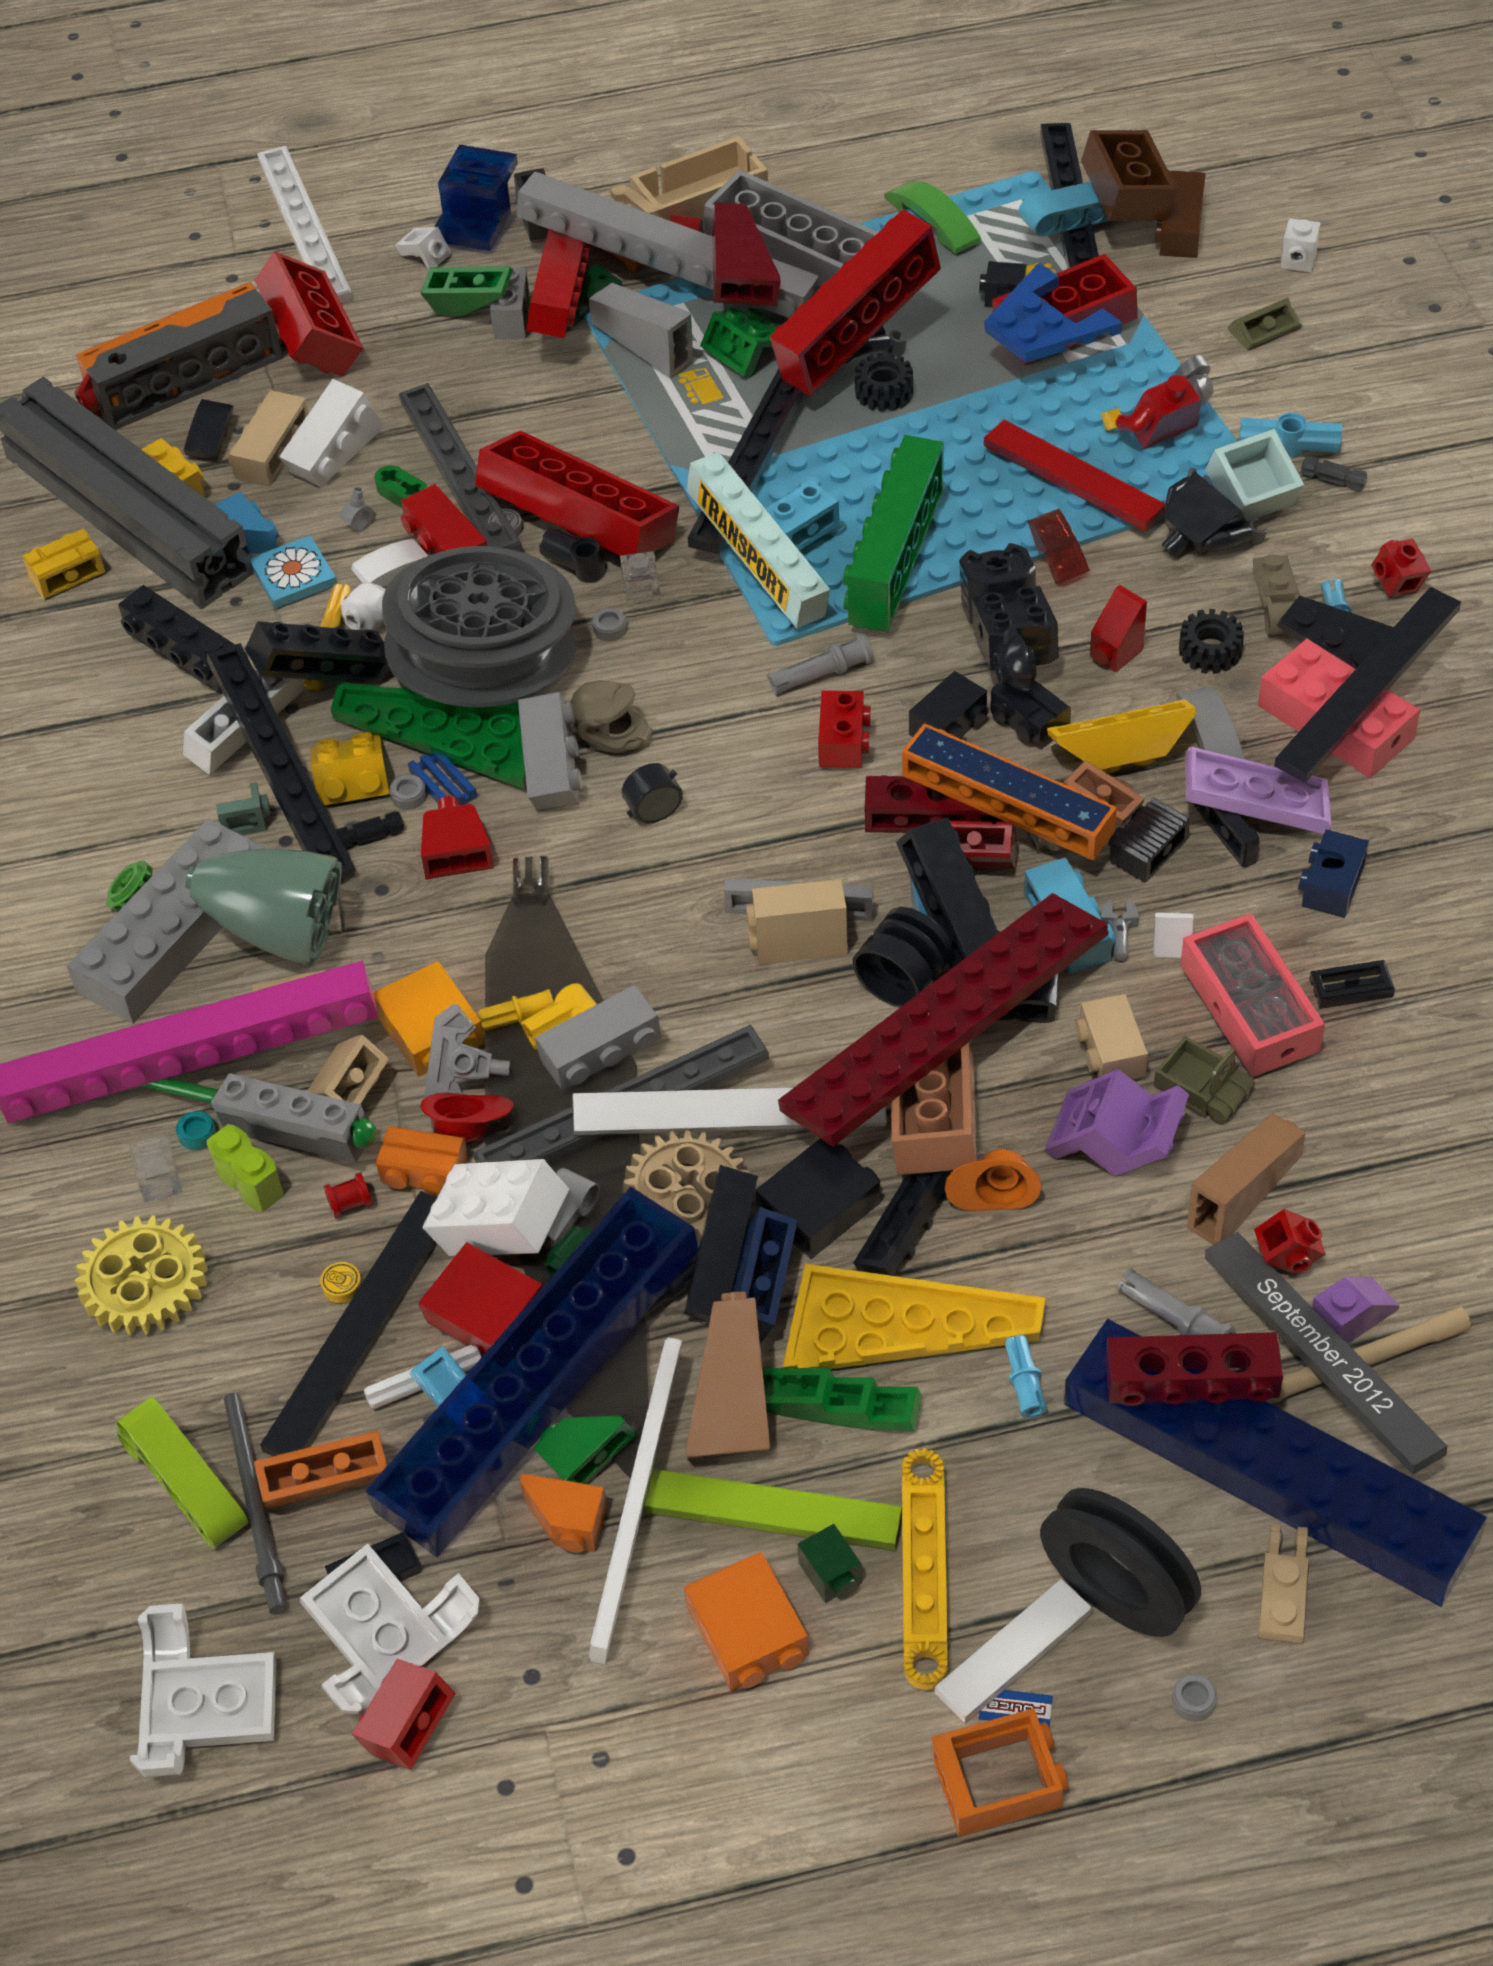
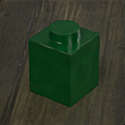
M835 1524L797 1544L799 1565L825 1603L836 1597L841 1599L849 1596L862 1583L861 1562Z

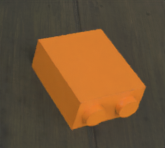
M762 1551L684 1586L686 1607L731 1692L740 1687L751 1688L759 1684L766 1675L781 1668L783 1670L794 1668L809 1655L808 1635Z

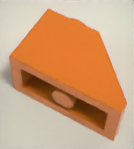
M522 1473L520 1484L524 1502L552 1543L573 1553L582 1552L583 1550L595 1552L607 1511L604 1487Z

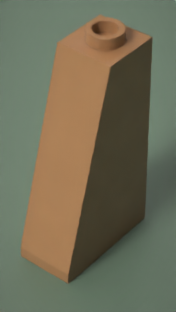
M1274 1113L1269 1115L1192 1183L1187 1229L1212 1245L1233 1235L1302 1156L1306 1133L1289 1120H1284Z
M746 1292L721 1294L722 1301L713 1302L686 1444L687 1460L770 1451L755 1298H746Z

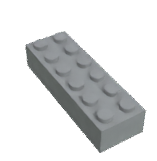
M740 169L704 204L705 233H708L710 236H712L715 202L747 204L771 258L819 275V287L835 275L846 261H849L862 249L868 240L878 233L869 227Z
M208 818L67 965L76 993L133 1024L223 928L190 897V889L185 888L189 868H196L199 861L217 855L241 850L265 849V847Z

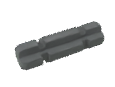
M1306 456L1301 466V473L1305 476L1314 478L1317 475L1319 480L1343 487L1345 484H1349L1348 488L1362 491L1367 482V473L1358 469L1350 471L1348 466L1327 460L1321 463L1319 462L1320 458Z

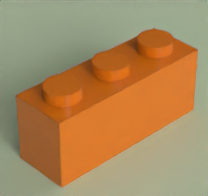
M379 1430L254 1461L265 1510L388 1479V1468Z

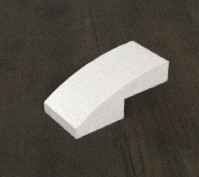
M414 539L403 540L381 547L365 555L352 564L351 570L362 583H372L381 587L388 586L403 569L427 557L428 554Z

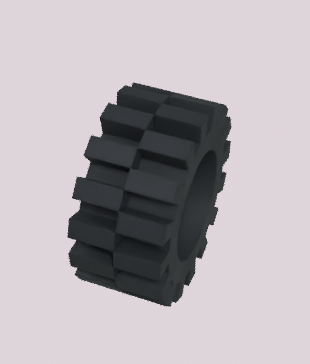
M878 353V358L869 355L867 356V361L862 359L859 361V366L856 365L854 373L856 399H860V404L865 406L868 403V408L872 410L875 406H879V411H884V407L889 406L890 410L896 409L895 404L902 407L905 405V400L910 401L911 394L913 395V369L908 360L904 362V357L899 355L895 359L893 353H889L888 357H883V353Z
M1209 609V614H1205L1204 610H1199L1197 617L1192 613L1188 616V621H1183L1180 630L1179 655L1183 656L1182 661L1185 664L1190 662L1191 669L1196 670L1199 666L1201 667V673L1207 674V669H1213V674H1217L1220 667L1226 672L1230 670L1231 664L1235 666L1238 663V659H1241L1244 639L1243 626L1241 622L1236 623L1237 618L1234 615L1227 618V612L1223 610L1220 615L1215 614L1216 609ZM1214 638L1222 641V643L1207 644L1200 640Z

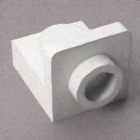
M438 227L414 228L395 245L400 256H421L428 270L430 267H437L451 254Z

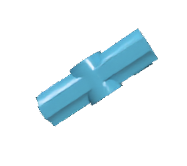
M1297 413L1282 414L1277 420L1241 417L1239 441L1275 429L1290 458L1299 456L1303 450L1340 452L1342 424L1306 422V419Z

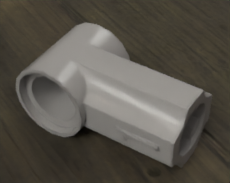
M561 1168L556 1173L567 1185L569 1191L542 1245L548 1249L555 1246L572 1227L579 1215L586 1216L591 1212L599 1197V1184L566 1168Z

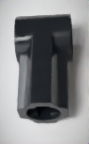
M549 528L543 534L542 542L539 545L541 555L574 570L577 579L582 582H595L603 577L605 574L604 561L600 544L595 538L583 537L578 539L559 529L554 530L552 528Z

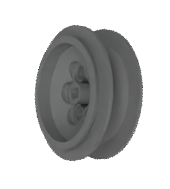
M469 546L435 553L403 569L389 583L383 596L382 615L387 628L384 650L387 664L394 676L403 685L431 700L465 707H492L515 703L520 699L533 697L549 689L566 674L574 660L576 640L571 626L575 616L573 590L566 578L558 570L529 554L491 546Z

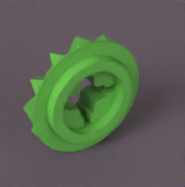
M145 861L132 863L124 868L109 887L106 901L107 906L119 912L152 877L153 868Z

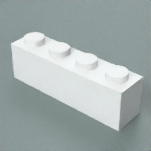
M254 669L276 714L303 691L304 679L260 676L257 669ZM225 696L184 731L183 755L209 775L247 742Z

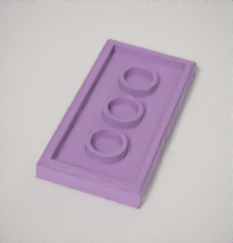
M1188 747L1185 755V801L1322 834L1325 833L1326 829H1330L1331 816L1327 779L1311 776L1305 783L1274 766L1195 747Z

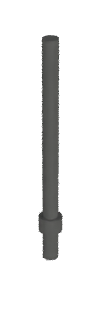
M230 1393L224 1397V1404L259 1562L256 1565L258 1583L264 1587L269 1613L276 1615L286 1610L281 1582L284 1580L281 1562L275 1559L240 1395Z

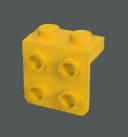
M363 732L353 735L351 740L340 742L336 738H328L318 741L316 746L310 748L315 789L323 806L390 794L379 735L373 736L371 732Z

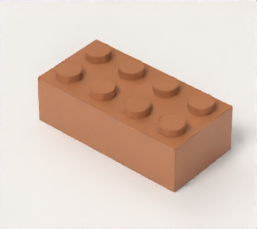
M971 1041L891 1102L892 1147L898 1175L955 1170L963 1164L977 1161L974 1058Z

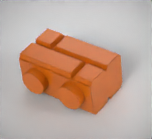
M388 1126L383 1139V1145H381L376 1160V1166L380 1182H384L391 1188L404 1189L406 1186L422 1188L431 1195H439L454 1164H467L468 1153L465 1138Z

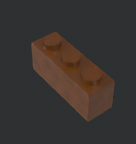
M1169 170L1177 187V192L1168 219L1157 220V222L1162 223H1156L1154 242L1160 243V256L1197 258L1206 173Z

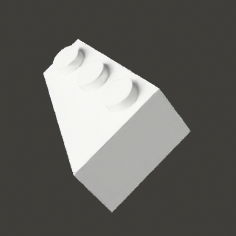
M332 379L279 457L291 474L321 488L385 426L364 392Z

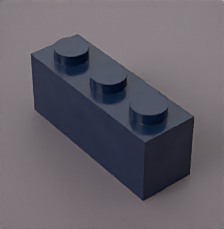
M761 1207L746 1227L732 1292H746V1298H755L760 1344L775 1326L798 1221L797 1219Z

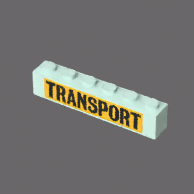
M716 452L691 462L686 491L797 629L825 617L830 588L723 456Z

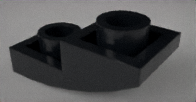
M201 399L184 446L185 455L214 461L218 460L223 437L227 436L234 409L233 405Z

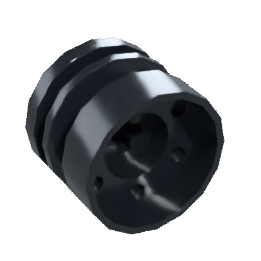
M901 906L890 910L875 929L874 935H870L852 958L853 969L858 980L870 993L879 1000L900 1008L931 985L932 980L939 976L953 958V946L948 935L934 920L913 908Z

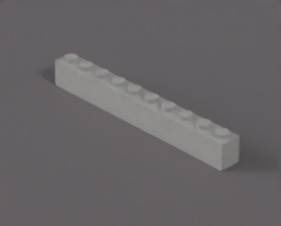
M534 172L518 191V218L713 290L712 236L538 172ZM772 259L781 277L778 306H755L790 318L801 304H804L817 292L819 275Z

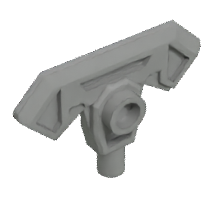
M452 1004L435 1017L424 1098L429 1095L445 1092L463 1094L457 1082L489 1079L490 1074L509 1076L511 1061L492 1059V1054L463 1044L476 1027L458 1004Z

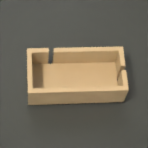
M737 136L661 164V195H659L658 173L655 167L631 175L630 184L631 189L637 191L659 209L660 217L670 221V215L704 220V204L739 169L767 182L768 169L755 154L752 155V150L741 137Z

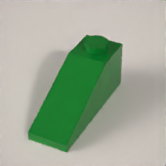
M511 266L430 267L421 290V295L438 316H465L504 297L513 269Z

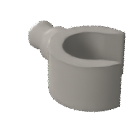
M354 487L351 500L341 510L340 518L360 532H363L372 521L373 510L364 503L363 488Z

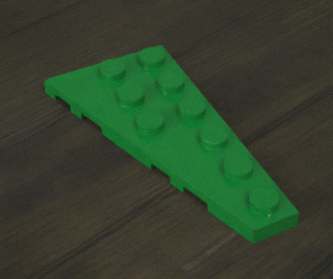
M338 683L330 708L332 718L433 756V752L440 753V755L446 756L452 763L524 789L526 775L518 702L492 707L455 706L431 700L410 689Z

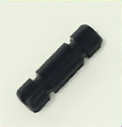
M399 811L384 814L385 818L383 819L377 816L354 823L350 829L344 826L335 830L346 849L353 847L352 843L354 842L360 845L386 837L385 833L390 832V835L402 832L404 830V823Z

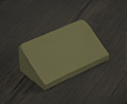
M1285 298L1234 320L1228 326V329L1249 350L1301 328L1303 325L1289 298Z

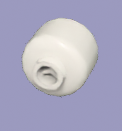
M362 583L350 592L341 604V613L346 625L353 630H377L384 623L382 600L385 589L372 583Z

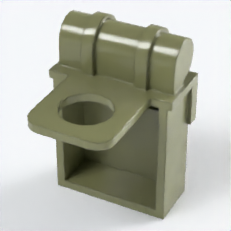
M1187 1036L1183 1037L1158 1067L1154 1078V1085L1164 1091L1179 1085L1189 1094L1186 1108L1204 1118L1210 1114L1219 1123H1224L1228 1117L1233 1116L1237 1110L1236 1107L1249 1096L1255 1082L1250 1075L1238 1069L1239 1064L1235 1062L1236 1050L1231 1048L1223 1057Z

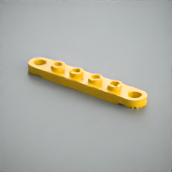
M923 1448V1450L915 1449L914 1452H909L902 1463L904 1675L907 1681L918 1689L930 1690L934 1689L937 1684L946 1678L948 1672L945 1485L943 1460H941L938 1453L935 1454L933 1450L928 1451L926 1448ZM918 1464H928L935 1471L933 1475H930V1478L926 1477L923 1480V1478L918 1479L917 1476L914 1477L911 1470ZM925 1657L933 1659L938 1664L937 1671H934L933 1674L929 1673L928 1676L926 1674L921 1675L920 1672L916 1673L913 1665L918 1659Z

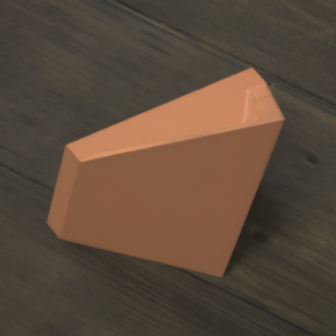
M1086 760L1064 781L1065 785H1070L1078 791L1094 798L1105 800L1110 805L1117 807L1116 826L1123 825L1144 803V798L1136 793L1130 783L1106 774Z

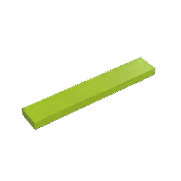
M653 1469L644 1505L645 1513L807 1538L835 1524L848 1544L893 1551L896 1550L902 1517V1506L658 1469Z

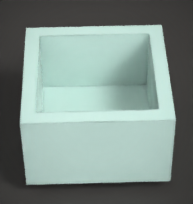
M1275 429L1215 449L1205 469L1214 487L1242 510L1246 522L1252 518H1258L1294 505L1304 487V483Z

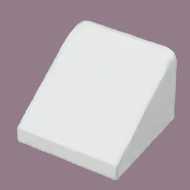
M1155 913L1154 957L1181 958L1183 938L1193 934V914Z

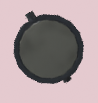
M661 763L647 764L632 772L624 781L621 789L622 797L630 808L627 811L628 816L631 818L635 816L637 820L649 824L664 820L673 814L683 799L682 789L674 778L678 773L674 769L670 771Z

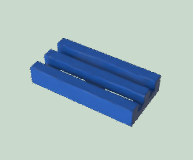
M433 752L434 756L431 755L429 757L425 753L420 756V762L416 763L412 760L408 763L409 772L424 781L426 791L437 803L439 799L446 795L423 771L425 769L431 772L451 796L459 800V805H464L477 797L475 787L446 756L440 755V753ZM436 763H437V764L444 770V772L453 780V782L463 791L464 794H462V793L457 789V787L447 778V776L437 767Z

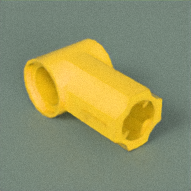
M571 984L557 994L553 1004L522 1021V1029L530 1044L537 1050L536 1036L597 1004L581 984Z

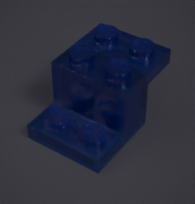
M459 144L438 181L442 214L434 227L439 228L447 244L478 250H492L511 214L508 181L518 165L517 154Z

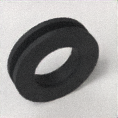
M1089 1488L1070 1490L1059 1502L1057 1510L1051 1512L1041 1525L1040 1538L1043 1548L1060 1575L1092 1606L1129 1629L1150 1636H1169L1178 1629L1184 1621L1185 1614L1192 1611L1200 1600L1201 1583L1199 1577L1181 1548L1146 1515L1112 1495ZM1112 1556H1114L1117 1560L1123 1563L1128 1569H1126L1119 1562H1117Z

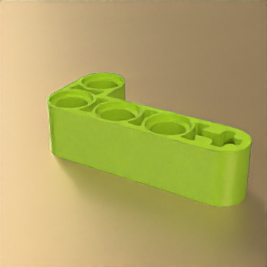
M150 1396L116 1421V1433L124 1448L136 1462L142 1460L212 1549L218 1547L249 1523L241 1507L156 1399Z

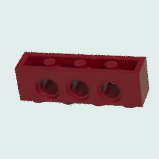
M866 776L865 832L906 833L911 828L947 817L950 821L992 822L993 825L997 822H1005L904 776Z
M1278 1332L1107 1338L1106 1370L1109 1403L1135 1406L1143 1402L1181 1404L1185 1401L1207 1400L1211 1403H1222L1229 1399H1250L1256 1402H1263L1271 1398H1280L1283 1369ZM1230 1368H1239L1244 1372H1233ZM1188 1369H1196V1370H1199V1371L1202 1372V1373L1193 1374V1373H1190V1372H1188V1371H1186V1370H1188ZM1152 1370L1159 1374L1148 1375L1144 1371Z

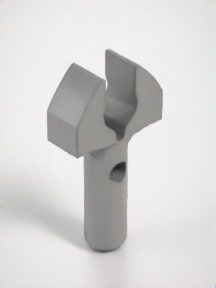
M1126 898L1125 913L1122 915V918H1118V915L1113 912V899H1110L1101 908L1100 918L1111 926L1115 936L1113 957L1116 961L1122 962L1128 958L1127 929L1129 927H1138L1139 912L1138 908Z

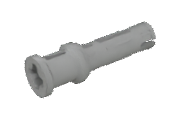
M859 633L856 635V639L841 645L831 644L827 648V652L776 672L768 673V680H772L769 682L773 693L777 695L780 692L832 672L843 674L851 666L862 662L867 664L873 662V651L864 633Z
M1132 1268L1128 1269L1122 1277L1133 1283L1135 1287L1121 1280L1118 1283L1117 1290L1126 1294L1177 1326L1180 1335L1232 1334L1236 1331L1235 1327L1231 1324L1222 1325L1208 1316L1207 1310L1202 1306H1188L1136 1273Z

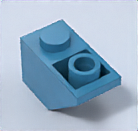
M241 491L214 504L225 512L230 520L234 519L242 525L247 544L242 550L246 553L262 554L278 548L276 539L279 538V533L276 526L270 519L266 521L258 505L254 501L249 502Z

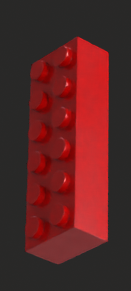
M902 209L872 239L868 240L862 249L849 261H846L835 275L823 283L808 301L801 304L783 325L776 328L770 336V340L783 380L806 395L811 396L941 270L933 229L930 224Z
M521 430L479 449L476 486L488 491L492 496L501 497L513 503L516 508L527 510L540 516L545 522L554 523L566 529L572 535L595 538L601 548L620 555L625 561L635 563L674 542L680 506Z

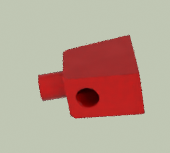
M444 796L437 803L438 809L429 810L423 814L420 853L426 880L494 869L490 842L474 805H459V800L456 797Z

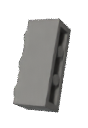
M560 692L518 700L528 799L537 811L579 803L578 790L582 789V778L579 769H575L574 757L579 756V748L576 737L572 736L571 725L575 724V713L572 704H567Z
M633 985L536 1036L535 1040L541 1062L560 1089L564 1090L572 1085L584 1082L589 1076L606 1067L616 1065L626 1056L640 1049L650 1047L661 1038L658 1015L636 985Z

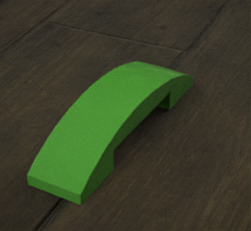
M909 181L884 193L885 199L900 211L910 208L936 228L938 241L955 254L981 242L980 234L965 213L936 187L922 181Z

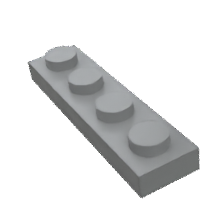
M725 878V912L746 914V905L753 904V888L799 884L801 882ZM856 884L843 885L847 920L873 921V887Z

